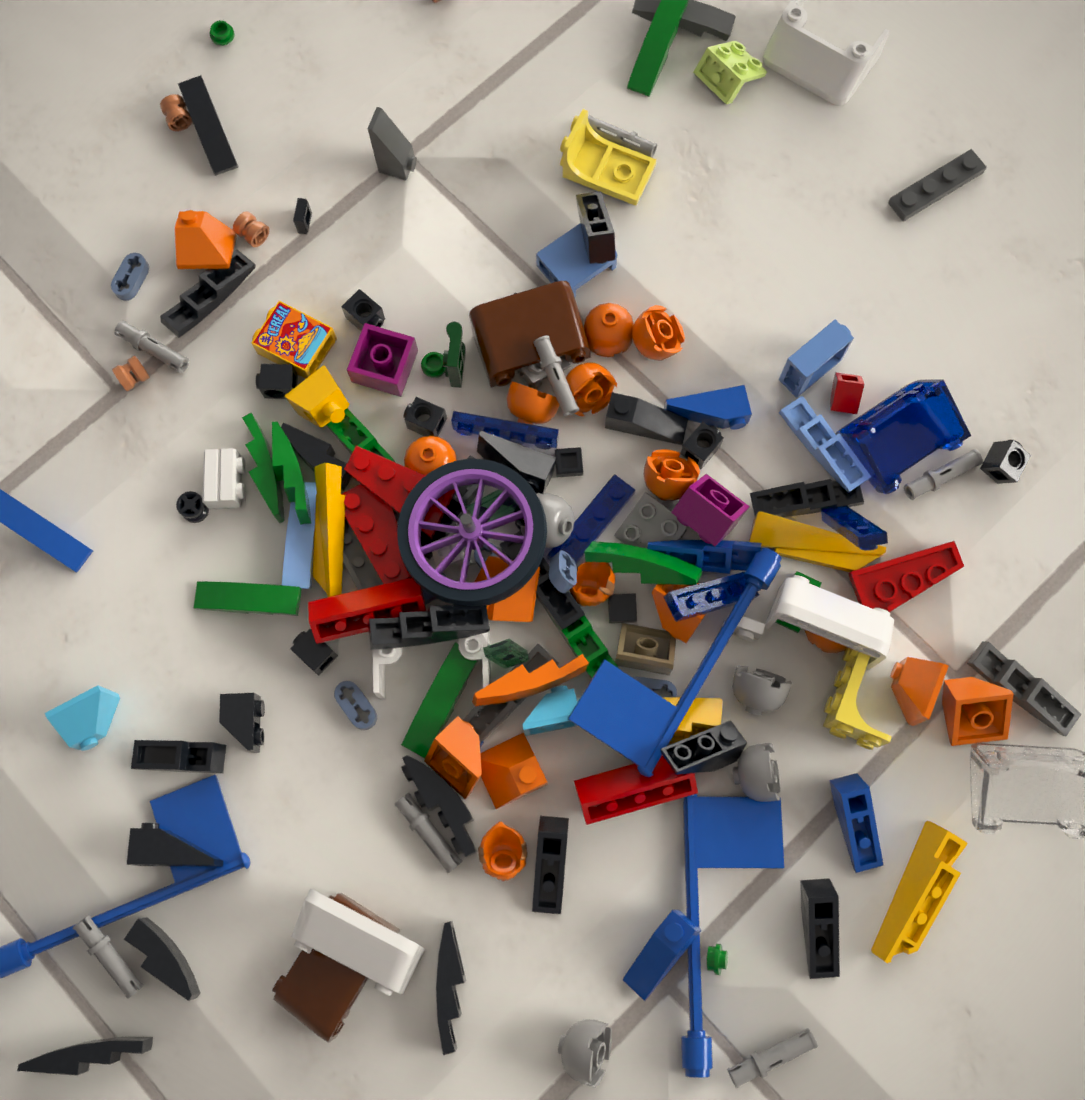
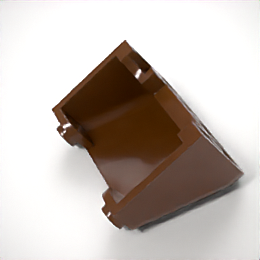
M567 281L553 282L475 306L469 312L473 337L491 388L508 385L515 376L514 370L541 362L533 341L542 336H549L556 356L564 355L568 362L578 364L591 358L589 344L570 283Z
M338 893L335 897L332 895L328 897L396 933L400 931V929L343 893ZM312 949L310 954L302 950L286 977L281 975L272 989L276 993L273 1000L317 1036L329 1043L340 1033L345 1024L342 1020L349 1015L352 1005L369 978L315 949Z

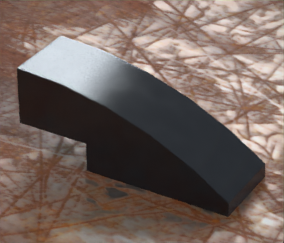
M283 423L281 428L292 447L314 472L315 466L322 463H330L342 467L341 490L344 491L351 476L344 470L347 463L334 458L335 451L331 444Z
M134 740L131 769L223 773L226 745L215 742Z
M148 917L138 918L124 940L147 956L140 967L186 1000L196 999L200 994L198 984L186 958L177 945Z

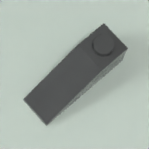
M376 107L367 129L378 172L407 180L410 171L413 172L417 163L412 144L384 110Z

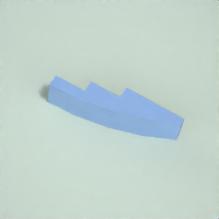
M803 396L780 410L779 414L798 439L848 493L871 478L841 434L836 435L823 416L815 414Z
M305 482L309 497L311 524L300 525L295 511V502H291L285 542L282 585L312 589L317 490L316 482Z

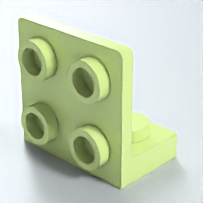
M732 41L707 47L693 73L727 105L733 102L745 82L765 77L767 71L762 67V63L745 51V47L741 43Z

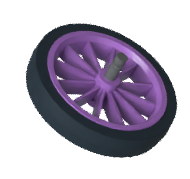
M464 459L436 468L414 486L407 496L399 515L397 539L400 554L407 571L423 590L435 598L452 605L487 606L512 596L523 588L535 574L546 547L547 522L539 497L521 475L511 468L494 461ZM479 484L473 516L471 517L467 514L458 487ZM485 485L503 491L478 520ZM452 489H455L464 513L460 519L437 501L442 495ZM509 496L520 508V511L486 523ZM434 504L455 521L459 527L423 521L427 512ZM524 518V536L489 531ZM421 529L455 533V535L423 547L421 546ZM489 538L522 543V547L515 560L511 561L487 540ZM458 542L435 570L426 561L424 554ZM483 546H486L509 565L503 572L490 578L480 550ZM466 547L460 581H454L441 575L463 548ZM472 550H477L487 580L466 582Z

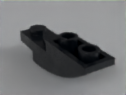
M408 755L402 757L405 765L401 769L408 782L414 781L418 791L414 792V795L421 808L426 806L428 810L432 811L440 807L442 811L437 814L444 828L450 826L455 836L451 838V842L458 855L464 853L465 857H469L475 854L477 850L465 828V825L474 821V818L459 795L432 769Z

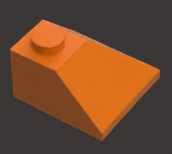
M179 211L175 225L177 268L229 269L237 234L234 233L233 229L205 211Z
M488 556L485 561L490 578L500 574L509 566L501 558L495 556ZM483 567L474 582L487 580ZM538 567L532 578L518 592L498 603L486 606L488 620L533 621L540 567Z
M699 583L696 585L657 584L652 591L662 628L668 631L672 637L684 643L689 641L718 598V595Z
M907 657L900 661V663H895L890 675L893 678L891 689L909 725L915 726L930 719L948 670V665Z
M974 677L944 680L942 706L951 746L1007 740L1013 692Z
M457 716L435 737L424 762L465 800L482 774L479 735L474 727Z
M524 733L480 753L481 778L496 809L548 785Z

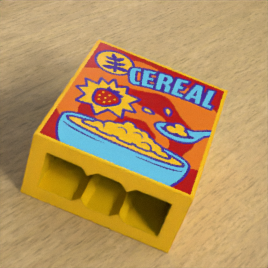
M278 301L276 306L268 311L266 321L261 329L259 328L255 331L251 344L257 354L276 364L293 365L297 374L306 379L318 370L337 337L332 327Z

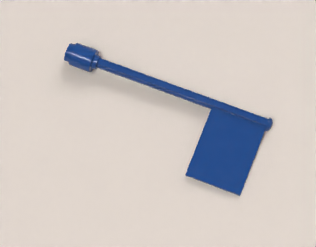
M762 548L760 552H756L743 574V577L746 579V587L676 706L607 660H603L568 717V720L638 765L637 769L641 775L645 777L653 776L652 771L662 756L660 750L669 744L757 591L761 589L767 590L781 567V556L768 548Z
M216 775L151 800L150 804L156 823L160 824V829L169 830L222 859L223 867L170 866L174 884L92 917L91 919L98 928L244 867L246 869L250 867V858L241 851ZM75 925L32 943L20 938L1 946L0 978L30 967L35 955L80 937L73 929Z
M697 794L683 797L686 916L699 927L698 868H784L781 797L778 801L768 802L755 801L749 797H698ZM699 934L687 949L690 1030H687V1036H681L682 1068L685 1069L686 1077L694 1078L710 1077V1069L713 1068L712 1037L705 1035L702 1023Z

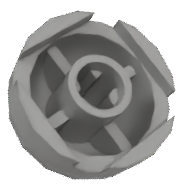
M538 493L537 496L543 506L547 522L545 548H554L562 545L569 538L574 527V514L571 506L563 498L550 493ZM521 526L523 536L525 535V526Z
M737 666L732 688L737 700L746 706V712L761 716L763 711L772 712L783 705L789 694L791 681L785 682L786 678L756 668V671L750 673L747 672L748 666Z
M772 743L748 747L739 756L738 767H733L735 784H740L744 794L755 801L768 802L780 800V797L776 794L780 793L777 760L774 761L770 758V753L775 752Z
M586 1019L574 1024L566 1035L561 1036L558 1053L561 1054L565 1072L572 1079L592 1087L600 1084L606 1071L600 1069L604 1058L609 1060L611 1052L612 1031L611 1028L607 1027L609 1024Z

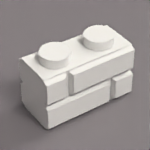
M234 448L204 451L203 503L208 509L241 507V499L245 498V485L241 483V473H245L246 463L244 457H241Z

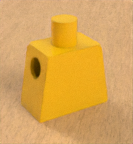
M325 365L285 395V398L299 416L319 428L324 427L330 421L333 423L341 422L345 417L344 410L349 407V402Z

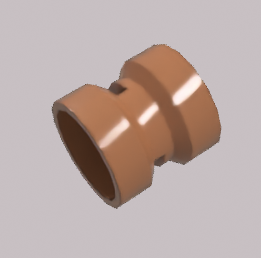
M173 94L161 100L160 108L166 116V123L171 130L182 131L191 125L192 119L188 110H186V104L182 96Z
M248 211L241 213L234 221V233L240 237H245L247 243L252 247L262 245L269 235V227L261 221L258 222L256 217Z
M135 355L129 358L125 365H118L112 369L126 391L134 388L135 383L139 381L144 382L150 378Z

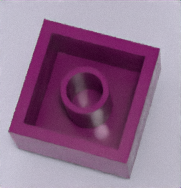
M364 323L347 367L351 382L401 397L418 353L415 337Z
M705 474L688 487L671 513L676 516L682 525L696 531L704 542L716 546L734 529L750 506L708 474Z

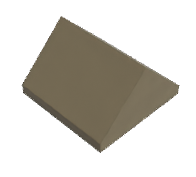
M622 623L615 663L617 666L670 675L674 666L676 638L672 637L668 631Z

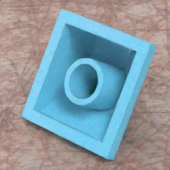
M97 685L46 712L45 716L69 747L86 751L97 746L98 740L106 737L120 697L118 693Z
M558 686L552 688L551 693L545 694L523 723L525 736L577 726L568 720L577 704L574 688L568 689L567 686Z

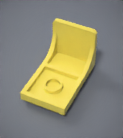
M582 109L580 115L575 116L572 121L569 137L565 136L560 146V151L563 152L560 166H563L562 177L637 206L656 166L657 159L602 138L591 128L588 122V111Z
M848 647L843 655V660L846 661L843 671H838L833 686L837 687L834 696L828 698L824 708L827 716L823 726L829 728V733L843 739H846V736L857 740V745L873 750L874 747L878 748L890 743L892 737L870 727L858 712L856 704L857 692L870 656Z

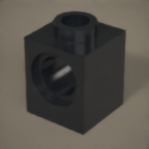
M358 289L341 306L345 318L360 331H362L364 323L380 328L384 323L385 316L382 307L361 289ZM364 312H370L366 317L360 316Z
M261 364L260 373L256 374V388L260 390L265 399H286L285 395L297 386L298 374L293 365Z
M416 397L412 404L409 403L407 405L403 418H405L407 429L423 436L432 435L438 437L447 420V415L444 408ZM423 414L430 416L428 420L423 422L417 420Z
M702 421L682 445L680 454L686 459L688 457L693 459L699 466V469L702 470L721 447L724 437L715 426L707 425ZM705 440L710 446L707 448L700 447L697 441Z
M1015 440L993 442L980 469L997 484L1016 483L1031 455Z
M311 629L297 635L293 640L294 645L290 648L318 676L338 657L325 642L316 644Z

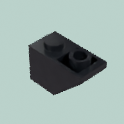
M256 693L220 694L219 723L248 751L260 753V745L264 744V730L260 728V717H264L265 714L264 700H261V696Z

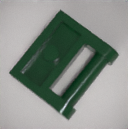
M454 321L450 322L446 327L450 343L449 350H444L443 367H445V377H449L451 387L461 388L466 347L462 342V326Z

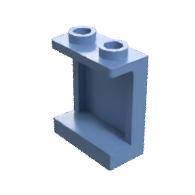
M579 223L536 253V264L550 283L557 281L569 282L574 297H576V290L608 267L611 271L614 270L618 255L615 250L616 260L607 261L602 264H590L585 250L581 223Z

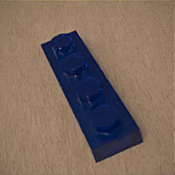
M453 411L452 414L453 430L461 435H479L480 431H484L520 445L524 443L535 444L537 448L545 450L551 447L557 448L559 429Z
M614 474L574 522L569 538L562 545L554 547L548 553L547 558L550 560L560 550H563L572 557L577 565L585 555L584 551L591 542L596 541L632 498L636 490Z
M850 507L821 510L822 521L861 550H874L878 548V545L888 544L886 531Z
M745 572L673 590L663 597L676 622L727 608L736 604L746 587V579L743 577ZM757 591V593L755 594V596H754L753 599H755L756 597L759 596L758 591Z

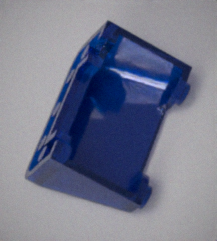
M944 379L914 381L835 433L836 435L841 434L871 476L868 481L874 489L884 494L896 491L902 481L900 474L937 449H947L948 451L958 449L963 445V441L971 436Z

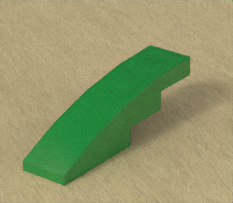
M688 0L660 1L637 57L627 89L650 97L668 58L669 49L678 31V25L688 5Z
M348 408L344 410L345 417L341 422L333 423L330 421L326 425L351 455L355 447L359 446L395 462Z
M249 413L242 417L254 440L245 445L257 467L248 472L272 514L279 523H282L284 521L283 493L280 481L277 480L272 467V452L257 420L252 413Z
M277 421L272 422V467L278 481H284V490L289 503L295 502V511L300 525L311 524L309 497L299 462L289 439Z
M592 541L584 551L585 562H612L613 573H640L641 584L696 585L702 575V569L647 548L621 543Z
M197 581L193 608L244 614L298 616L302 588L271 584Z
M585 615L564 630H561L550 616L574 655L578 657L583 654L589 664L585 671L591 679L603 660H607L619 668L609 655L608 649L594 632L591 623Z
M454 643L401 744L423 758H426L435 737L444 729L454 711L455 704L467 685L468 678L479 661L464 658L460 653L458 643Z

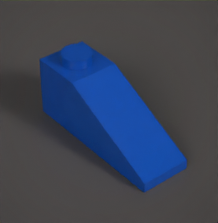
M745 385L666 399L664 406L665 410L687 418L690 421L702 423L703 421L707 425H713L721 429L729 427L732 430L741 429L749 423L752 416Z
M858 773L829 780L834 807L854 871L858 873L883 866L870 787Z
M672 910L653 933L622 980L646 1001L702 930L680 910Z

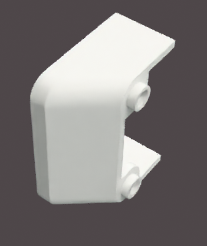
M791 0L783 11L765 48L763 55L765 66L833 105L840 106L846 104L879 59L890 31L885 29L873 46L862 41H856L851 43L846 51H843L804 29L803 27L807 21V12L802 8L804 0Z
M793 575V578H786L781 584L765 622V629L769 630L776 620L780 619L870 656L866 670H870L887 658L894 626V619L890 617V612L881 608L871 609L809 584L808 579L799 575Z
M489 632L450 640L459 641V650L464 658L472 661L482 660L483 688L491 684L490 652L483 648L490 645ZM402 648L373 650V693L379 699H385V665L398 661L402 654Z
M310 889L304 900L291 936L296 939L294 946L309 954L312 949L321 952L377 982L374 988L388 996H391L393 991L400 994L404 993L425 951L417 943L313 889Z

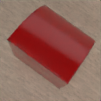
M835 372L830 399L831 411L858 414L865 385L862 376Z

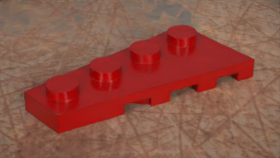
M359 446L355 447L344 469L347 474L370 492L377 495L384 503L398 513L401 512L402 506L411 490L425 477L421 473ZM455 489L448 491L437 501L445 508H448ZM433 504L423 522L440 524L445 513ZM421 529L425 535L433 539L436 533L435 530Z
M362 484L342 493V495H346L344 500L345 518L382 583L387 584L412 578L400 554L397 539V522L393 509Z
M955 541L851 571L848 575L859 604L871 609L881 608L891 612L964 567Z

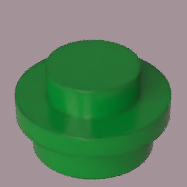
M219 20L211 25L210 38L213 43L227 45L234 39V30L227 22Z
M430 352L423 357L421 368L426 376L437 378L445 373L443 355L441 353Z
M716 944V946L708 947L707 970L714 971L715 975H720L722 969H727L728 953L722 950V944Z

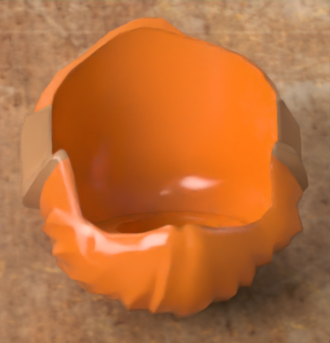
M584 562L577 566V583L569 591L578 604L584 607L597 606L604 603L613 594L616 579L609 562Z
M502 821L494 825L483 836L478 847L479 861L482 863L485 873L498 880L508 881L514 878L526 866L528 855L526 842L520 832L508 827Z

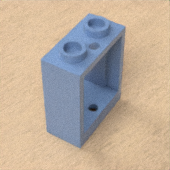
M836 319L833 320L787 359L779 381L796 398L799 397L843 359L854 339L850 330Z

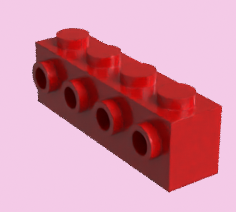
M413 578L308 602L309 624L316 644L369 632V619L398 618L399 612L426 611L422 588Z
M661 756L652 771L653 776L651 777L641 775L637 769L638 765L634 763L574 780L585 823L588 825L697 794L695 773L676 775L664 756Z

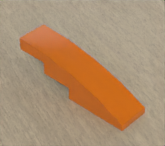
M583 654L561 668L552 659L531 673H528L522 664L474 693L472 702L474 706H482L533 696L559 686L585 672L589 663Z

